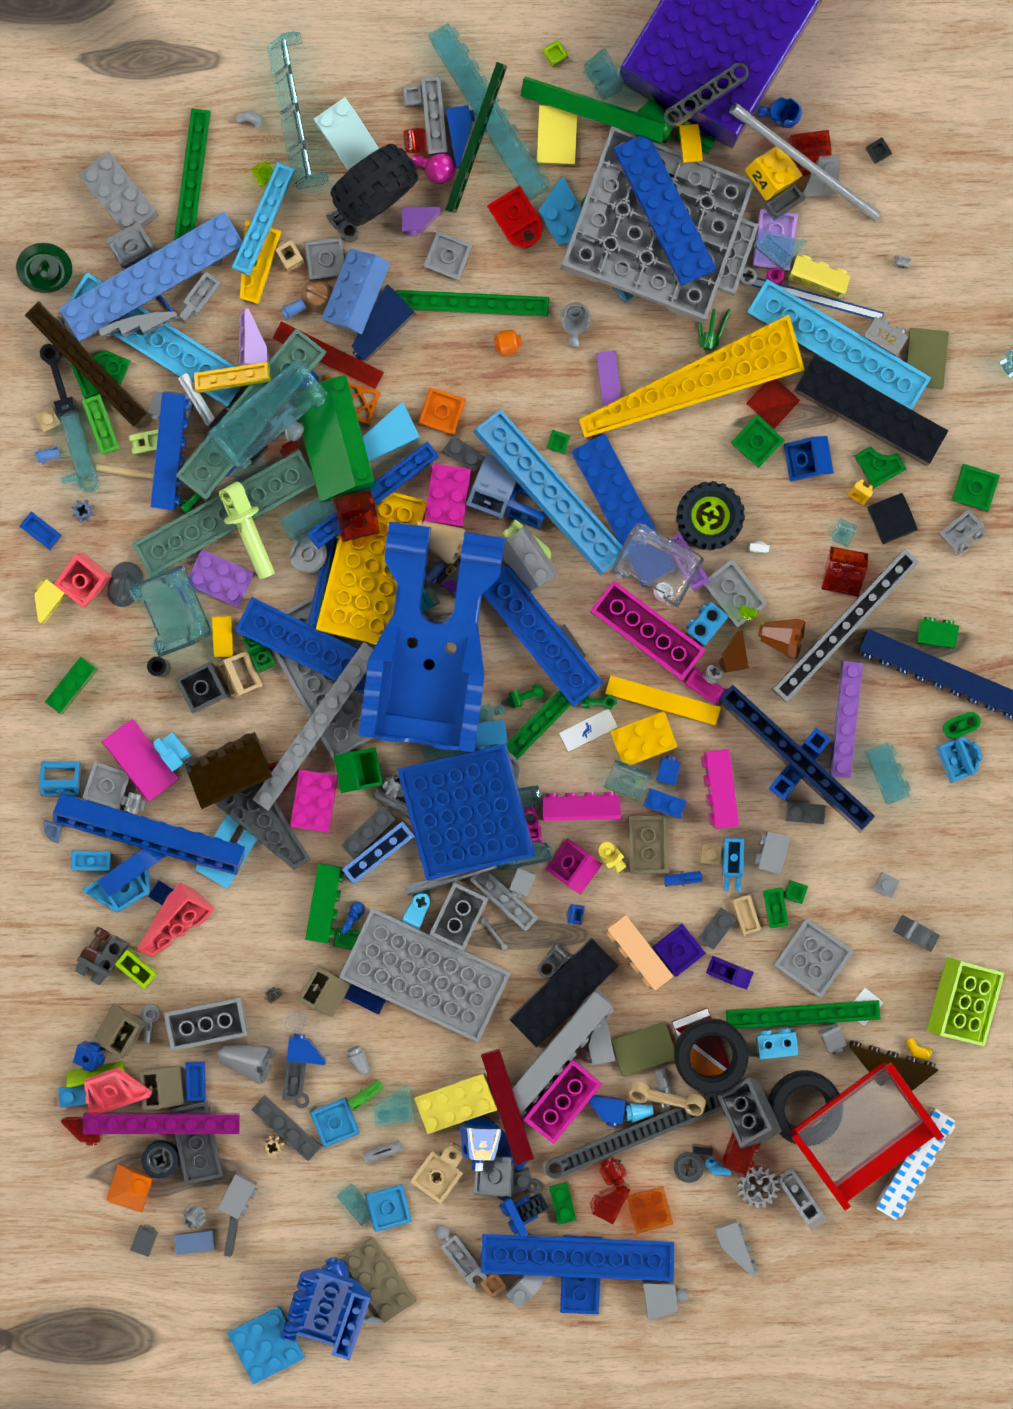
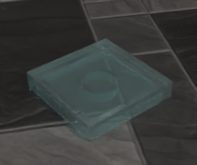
M615 759L604 788L640 801L651 773Z

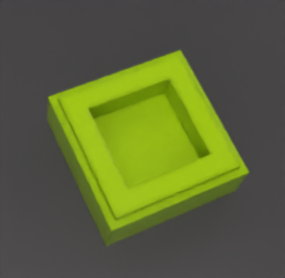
M559 40L542 49L543 54L552 67L568 58V54Z

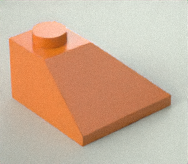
M118 1164L106 1201L143 1212L154 1177L146 1172Z

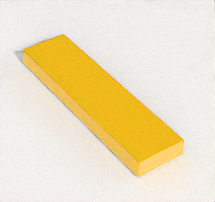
M269 362L194 373L196 393L271 382Z

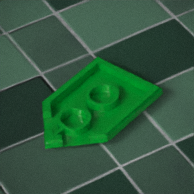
M107 350L92 355L121 385L131 360ZM70 364L84 399L101 394L73 364Z

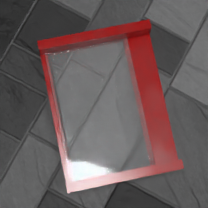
M884 1061L791 1130L793 1134L791 1138L844 1211L851 1207L848 1203L849 1200L933 1137L937 1141L944 1137L893 1064L887 1065Z

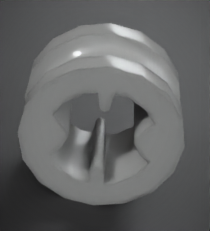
M894 256V267L910 268L908 264L911 261L910 257Z
M747 267L743 270L740 282L745 286H750L756 281L757 274L754 269ZM747 272L752 273L751 276L753 275V279L747 282L743 278V274L745 275Z
M709 665L704 671L703 677L708 683L716 684L722 677V670L716 665Z

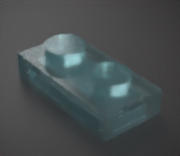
M352 1183L337 1195L338 1199L361 1226L370 1219L366 1199Z

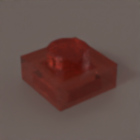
M290 441L282 445L283 449L280 450V453L285 458L298 450L301 451L297 442L293 443Z

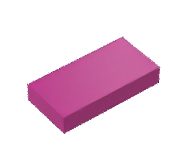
M695 668L684 682V685L713 705L717 704L719 698L726 690L717 683H708L704 679L703 673Z

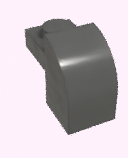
M904 915L900 917L893 932L930 952L940 937L939 934Z

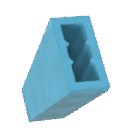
M404 403L399 404L363 436L369 463L420 439Z

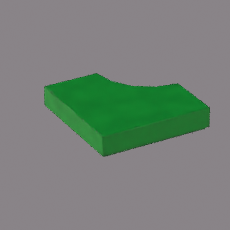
M871 446L854 456L869 484L873 486L872 489L907 470L897 453L882 455Z

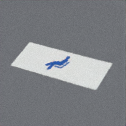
M606 709L559 734L569 752L618 726L610 710Z

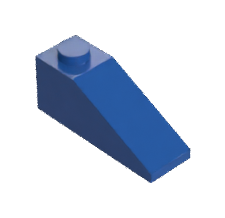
M469 105L446 109L457 169H460L471 134L472 122L475 121L474 111L469 110Z

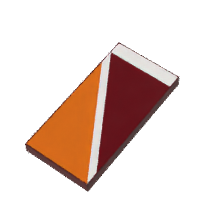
M704 1008L671 1022L679 1038L681 1032L688 1025L700 1019L711 1018L708 1008ZM707 1035L700 1038L693 1045L690 1052V1062L698 1073L704 1076H716L723 1073L729 1067V1062L719 1036Z

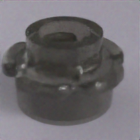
M272 987L265 993V1000L271 1004L282 996V993L279 991L280 988Z

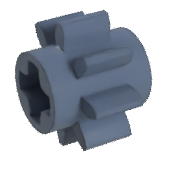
M87 499L84 503L77 500L78 505L71 507L75 510L72 517H79L78 521L82 523L83 519L90 522V516L96 515L92 512L95 506H88L89 500ZM85 507V509L88 510L87 514L84 513L82 516V513H80L79 510L84 509Z

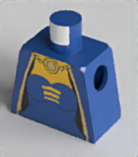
M460 1126L462 1156L472 1160V1170L483 1171L484 1160L495 1159L501 1129L484 1126Z

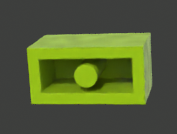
M131 948L127 949L115 963L119 969L143 989L147 988L159 974L158 971Z

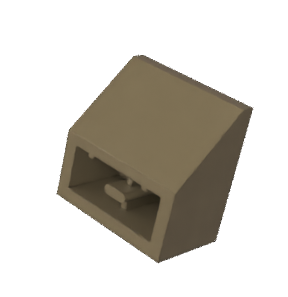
M317 965L298 1000L319 1012L333 1017L351 983Z
M113 1003L95 1037L106 1050L122 1059L130 1053L146 1022Z
M180 1065L142 1069L139 1071L140 1083L152 1092L149 1098L142 1100L143 1110L161 1109L184 1104Z

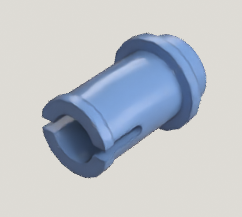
M299 298L288 306L284 305L281 312L286 320L288 318L292 319L293 315L306 309V306L302 299Z
M57 446L44 450L38 449L35 452L37 462L44 464V461L60 458Z
M440 561L434 562V566L426 575V581L433 586L441 574L446 572L445 569L447 567Z

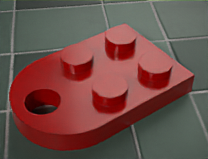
M520 185L487 205L505 237L513 246L529 248L535 245L541 238L543 229L541 219ZM531 232L534 235V239L527 242L523 239V234Z

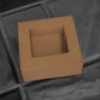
M489 1274L485 1280L480 1281V1284L491 1298L507 1287L502 1278L496 1274Z

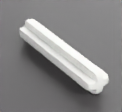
M185 373L178 380L205 425L209 426L215 418L200 393L195 392L194 383L189 375Z

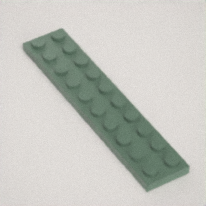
M296 328L269 361L271 382L248 386L175 475L176 478L204 500H207L327 352Z
M300 450L241 482L250 505L258 506L259 511L251 516L253 520L316 485L313 473ZM218 495L134 542L132 545L152 578L236 531L238 528L236 524H225L224 519L228 516V513Z

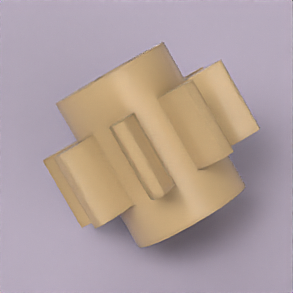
M269 1135V1141H262L266 1146L261 1152L266 1151L268 1153L267 1158L270 1155H274V1158L277 1159L278 1152L284 1153L281 1146L285 1142L280 1143L279 1135L276 1138H272ZM273 1142H274V1143H276V1148H277V1149H274L273 1151H271V1150H270V1147H271L270 1145H272Z

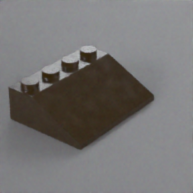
M255 732L245 734L236 741L228 742L216 750H210L205 755L193 758L188 763H185L201 809L272 777L264 748Z

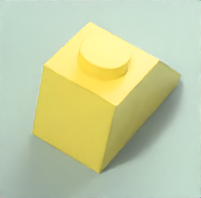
M48 579L42 580L35 588L37 590L35 593L37 617L41 624H45L66 597V594Z

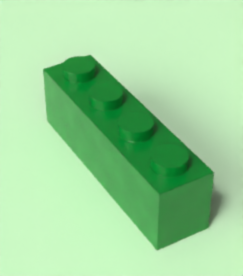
M318 863L305 940L327 944L329 939L333 940L335 928H331L332 921H336L338 914L335 904L340 901L341 890H338L339 883H343L344 872L341 871L342 867Z

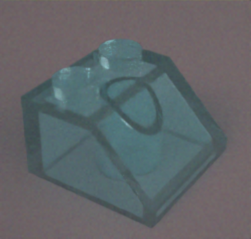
M605 48L584 64L583 74L586 80H591L594 85L592 90L597 98L600 97L604 101L623 90L624 80Z

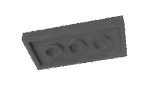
M208 1100L169 1109L170 1113H210ZM175 1134L185 1185L224 1176L215 1134Z

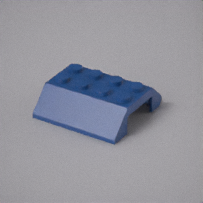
M319 1268L302 1271L297 1283L299 1290L294 1292V1297L287 1314V1320L289 1321L284 1323V1328L280 1335L281 1339L295 1343L296 1336L299 1335L333 1346L331 1355L350 1361L371 1295L355 1279Z

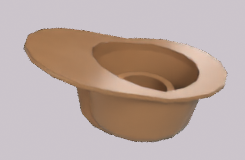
M320 280L309 281L302 288L301 299L306 307L323 315L334 287Z

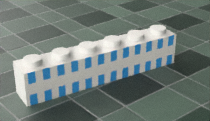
M934 1107L931 1108L928 1114L944 1137L939 1141L933 1137L901 1161L874 1204L876 1209L895 1220L904 1214L906 1210L904 1206L908 1200L911 1201L916 1193L914 1189L917 1184L923 1182L926 1176L924 1174L926 1169L930 1168L935 1162L936 1158L934 1156L936 1152L942 1150L945 1145V1137L947 1134L950 1135L955 1128V1120Z

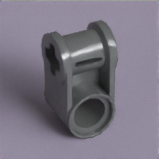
M338 210L330 215H326L328 221L345 241L354 242L358 239L359 231L357 226L347 222ZM348 228L355 230L351 236L345 235V231Z
M557 942L539 963V974L545 978L553 976L571 958L572 954H568L560 946V943ZM558 951L563 956V958H561L556 952ZM546 963L552 966V971L549 974H544L541 971V967Z

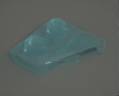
M766 230L753 247L783 271L807 241L791 238L784 234L778 235L775 232Z
M409 1084L373 1107L376 1127L414 1122Z

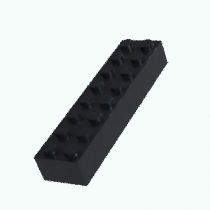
M815 355L793 391L925 466L931 463L949 431Z

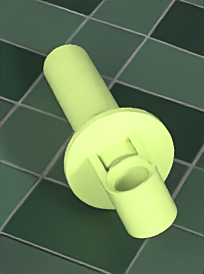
M234 482L219 492L220 499L228 513L224 522L225 524H236L258 578L264 579L273 575L275 571L251 517L259 511L258 506L250 505L242 484Z

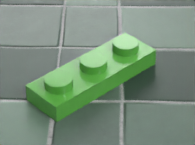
M99 394L82 400L101 455L119 450L120 447L102 396Z

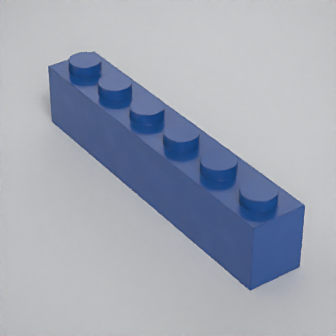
M170 391L162 393L151 497L152 508L174 510L180 505L181 494H178V489L182 486V481L176 478L175 475L184 466L185 462L182 450L186 448L187 438L184 437V431L188 429L189 424L186 412L190 410L191 399H188V394Z

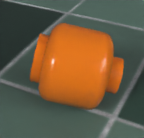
M513 329L499 331L496 337H494L496 352H499L501 356L516 354L519 351V346H522L521 336L516 335Z

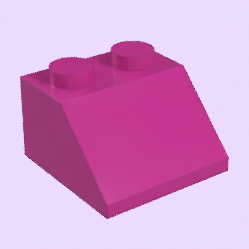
M567 838L545 869L581 895L602 866V863Z

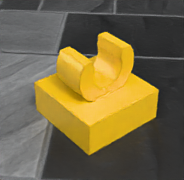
M862 479L856 482L847 496L864 506L873 493L871 491L873 486L865 487L862 485L864 482Z

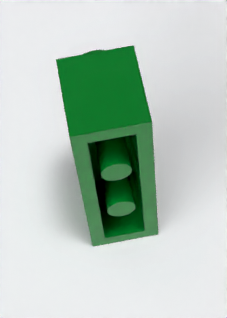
M80 656L45 700V703L59 714H63L95 675L98 668Z

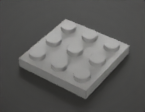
M805 918L773 965L822 998L854 951Z

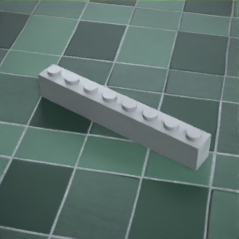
M597 988L512 1086L522 1118L528 1112L526 1108L529 1104L534 1105L540 1098V1091L542 1089L546 1091L552 1084V1077L554 1075L559 1076L564 1070V1063L567 1060L571 1062L576 1056L575 1050L579 1046L583 1047L588 1042L589 1038L587 1036L591 1032L595 1033L602 1025L600 1021L604 1017L607 1019L614 1011L612 1009L614 1002Z

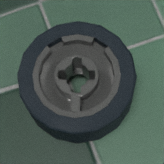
M155 1141L143 1152V1168L147 1174L154 1178H166L178 1167L179 1152L168 1141ZM161 1155L163 1156L164 1162L162 1163L158 1162L157 1157H160Z

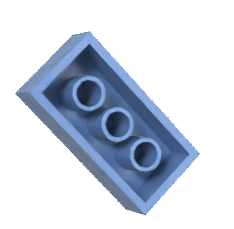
M350 248L321 319L334 327L362 335L391 263L375 254Z

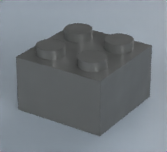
M208 662L175 679L192 714L229 697L212 662Z

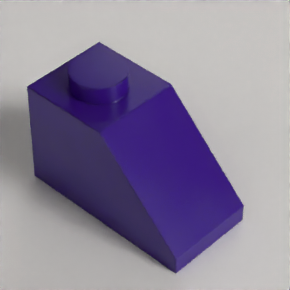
M712 956L706 974L746 990L754 973L716 956Z

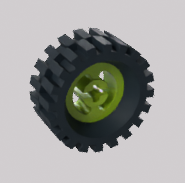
M711 481L695 485L684 494L677 507L676 522L678 523V530L682 533L685 541L688 540L690 545L697 546L699 549H709L710 551L725 547L738 536L743 528L745 509L744 504H741L740 496L734 493V489H729L724 483L718 484L717 481ZM709 503L710 507L706 508L702 513L708 514L712 512V516L716 518L719 517L716 507L721 508L724 519L719 528L711 530L710 526L714 525L718 520L711 519V521H708V517L704 515L701 516L704 526H700L697 522L696 513L701 505Z

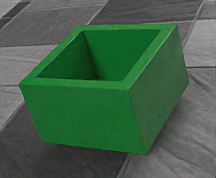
M376 747L333 755L341 793L383 785Z

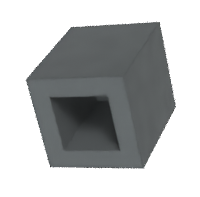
M146 1224L144 1226L140 1225L130 1250L149 1257L158 1235L155 1228Z

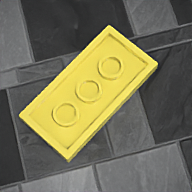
M485 1073L414 1098L428 1134L498 1109Z

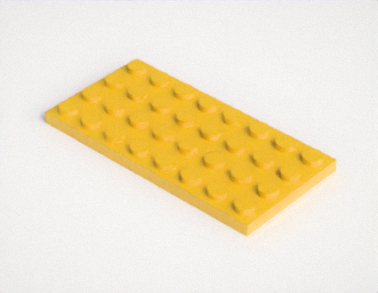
M393 492L340 533L316 626L317 631L372 645L377 644L393 615L397 583L384 561L389 522L417 525L419 520L423 521L427 505L426 500ZM355 493V494L350 495L348 501H350L352 498H354V497H355L356 495H358L359 493Z

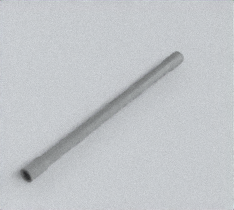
M738 103L731 107L729 112L737 119L746 123L857 207L872 221L877 220L880 216V211L862 200L771 131Z

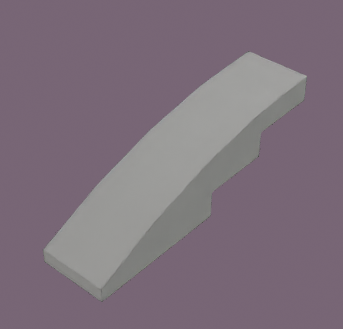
M175 311L136 315L116 321L98 329L103 339L119 331L126 337L140 329L147 335L178 319L179 316Z

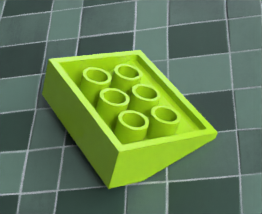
M947 957L926 1031L985 1047L1005 973Z

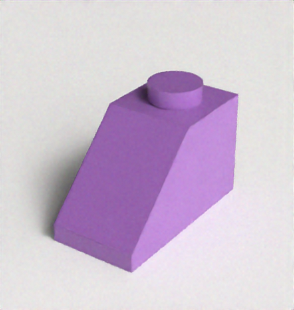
M402 207L403 234L415 237L418 236V233H423L441 214L440 207Z

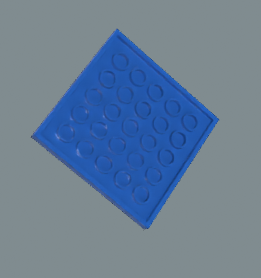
M506 743L475 750V752H466L397 769L426 881L536 856Z

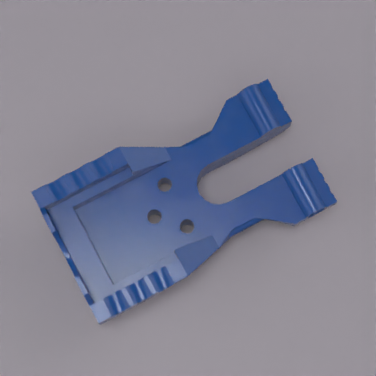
M390 521L384 561L397 583L394 612L368 659L358 736L390 742L420 743L445 750L475 752L485 676L478 627L481 597L501 575L506 538L464 532L454 611L449 620L435 622L425 615L422 603L431 527ZM410 637H414L418 640L417 646H411L409 644ZM452 642L456 645L455 652L448 650V643ZM426 659H431L434 661V668H428L426 666Z

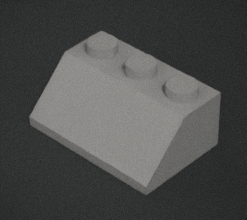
M526 525L505 539L503 560L510 566L529 591L542 586L557 575L558 571Z

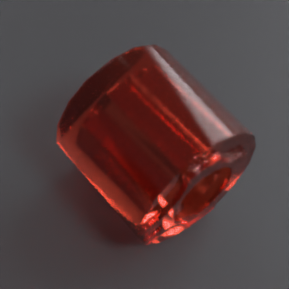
M412 128L403 131L406 153L415 154L428 150L424 128Z

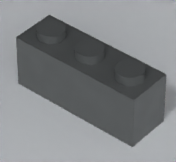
M382 805L341 847L355 859L396 818Z

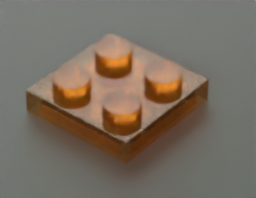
M663 1186L626 1196L636 1234L673 1225Z

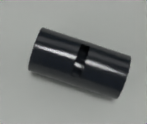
M153 657L148 661L147 669L151 675L164 677L169 674L171 665L165 658ZM158 662H161L163 665L160 672H157L155 669Z

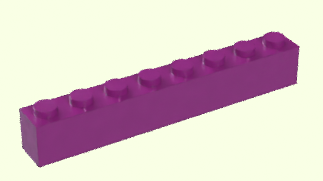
M85 1112L83 1114V1134H240V1113Z

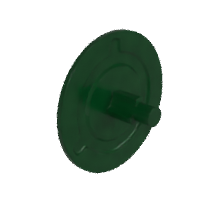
M51 243L30 245L20 253L17 259L16 271L20 281L26 287L36 292L51 293L58 291L69 282L72 276L73 269L70 257L62 248Z

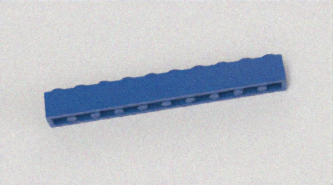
M61 794L53 811V823L234 875L238 874L244 858L245 846H241L238 843L227 842L218 837L206 836L200 832H192L183 827L168 825L162 821H154L145 816L133 815L127 811L112 809L110 806L98 805L89 800L84 801L72 795Z

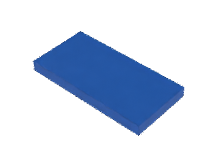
M563 1235V1237L602 1239V1236ZM562 1277L560 1313L599 1314L600 1279Z

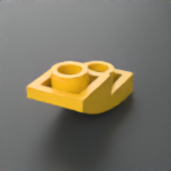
M698 124L679 125L683 163L702 162V147Z
M212 616L214 658L233 657L232 617Z

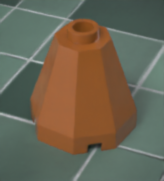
M800 619L765 622L763 626L760 625L758 637H761L763 643L789 658L797 659L802 647L801 640L804 638L806 622Z

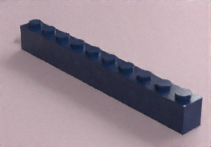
M871 629L866 630L858 648V651L862 652L861 656L870 660L874 657L879 660L881 665L886 667L893 665L897 667L896 671L907 675L908 672L914 674V678L921 682H925V680L933 682L931 686L941 690L943 687L950 690L949 693L954 696L968 697L967 701L976 705L980 702L985 705V709L992 712L996 710L1003 712L1002 716L1013 720L1012 689Z
M734 685L719 698V703L859 833L870 824L875 815Z

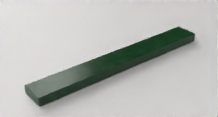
M496 62L445 209L447 211L456 213L460 205L507 70V66L502 63Z

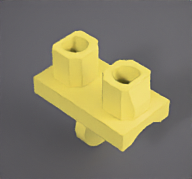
M604 841L598 846V856L609 869L613 867L619 873L626 867L621 860L624 856L611 842Z

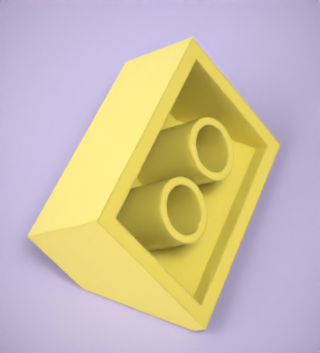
M797 255L787 280L838 300L843 298L851 277L847 274V271L840 268L834 270L829 268L830 265L825 262L819 261V263L811 261L812 258L809 256Z

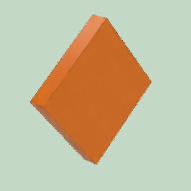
M430 387L418 424L455 435L466 399Z

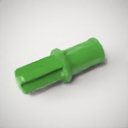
M376 1080L366 1089H360L357 1095L347 1101L348 1104L356 1111L367 1101L370 1102V1098L383 1089V1085L379 1080Z

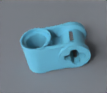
M425 892L415 894L401 921L419 929L430 905L429 895ZM424 897L426 904L419 906L416 899Z

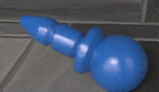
M356 901L351 904L350 911L347 913L349 917L343 925L342 934L348 932L355 920L359 921V916L364 914L365 906L362 902Z

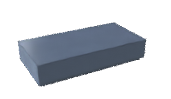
M213 1230L174 1235L176 1255L215 1250Z

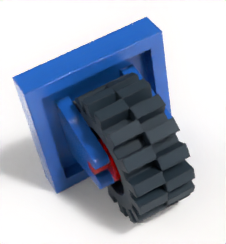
M541 1193L530 1197L525 1196L515 1202H512V1199L509 1197L500 1198L502 1204L499 1205L502 1213L510 1219L508 1225L511 1231L521 1237L528 1234L524 1225L537 1219L538 1214L543 1213L548 1208Z

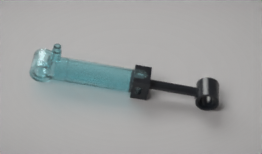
M45 344L40 349V357L50 365L60 398V400L54 401V405L61 421L76 472L66 475L61 479L63 483L78 480V485L83 491L93 493L99 488V479L97 478L75 398L72 396L67 398L57 363L60 362L62 354L53 344ZM49 350L55 351V356L52 359H47L46 357ZM92 478L93 485L86 488L84 485L85 480Z

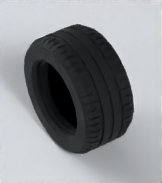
M705 1018L693 1022L681 1032L675 1044L674 1060L680 1076L690 1087L702 1093L718 1094L730 1090L735 1084L739 1083L748 1067L749 1052L743 1036L734 1026L720 1019ZM707 1035H717L726 1039L732 1049V1060L729 1067L723 1073L716 1076H704L698 1073L690 1062V1052L693 1045L700 1038Z
M808 1070L791 1072L783 1076L771 1090L768 1101L782 1130L779 1134L791 1143L796 1144L791 1138L793 1136L791 1130L795 1126L789 1123L784 1110L786 1100L790 1094L800 1088H814L822 1093L826 1104L840 1094L829 1079L817 1072ZM842 1104L824 1116L818 1124L800 1134L807 1146L823 1143L837 1131L843 1117Z

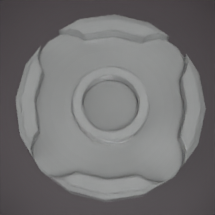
M308 536L298 539L290 551L293 567L306 574L319 570L327 558L326 546L324 545L317 549Z

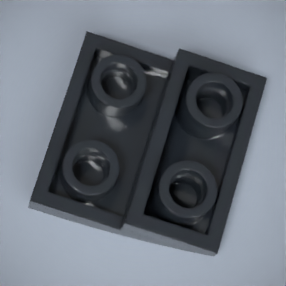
M903 493L867 506V511L874 523L876 533L882 545L918 531Z

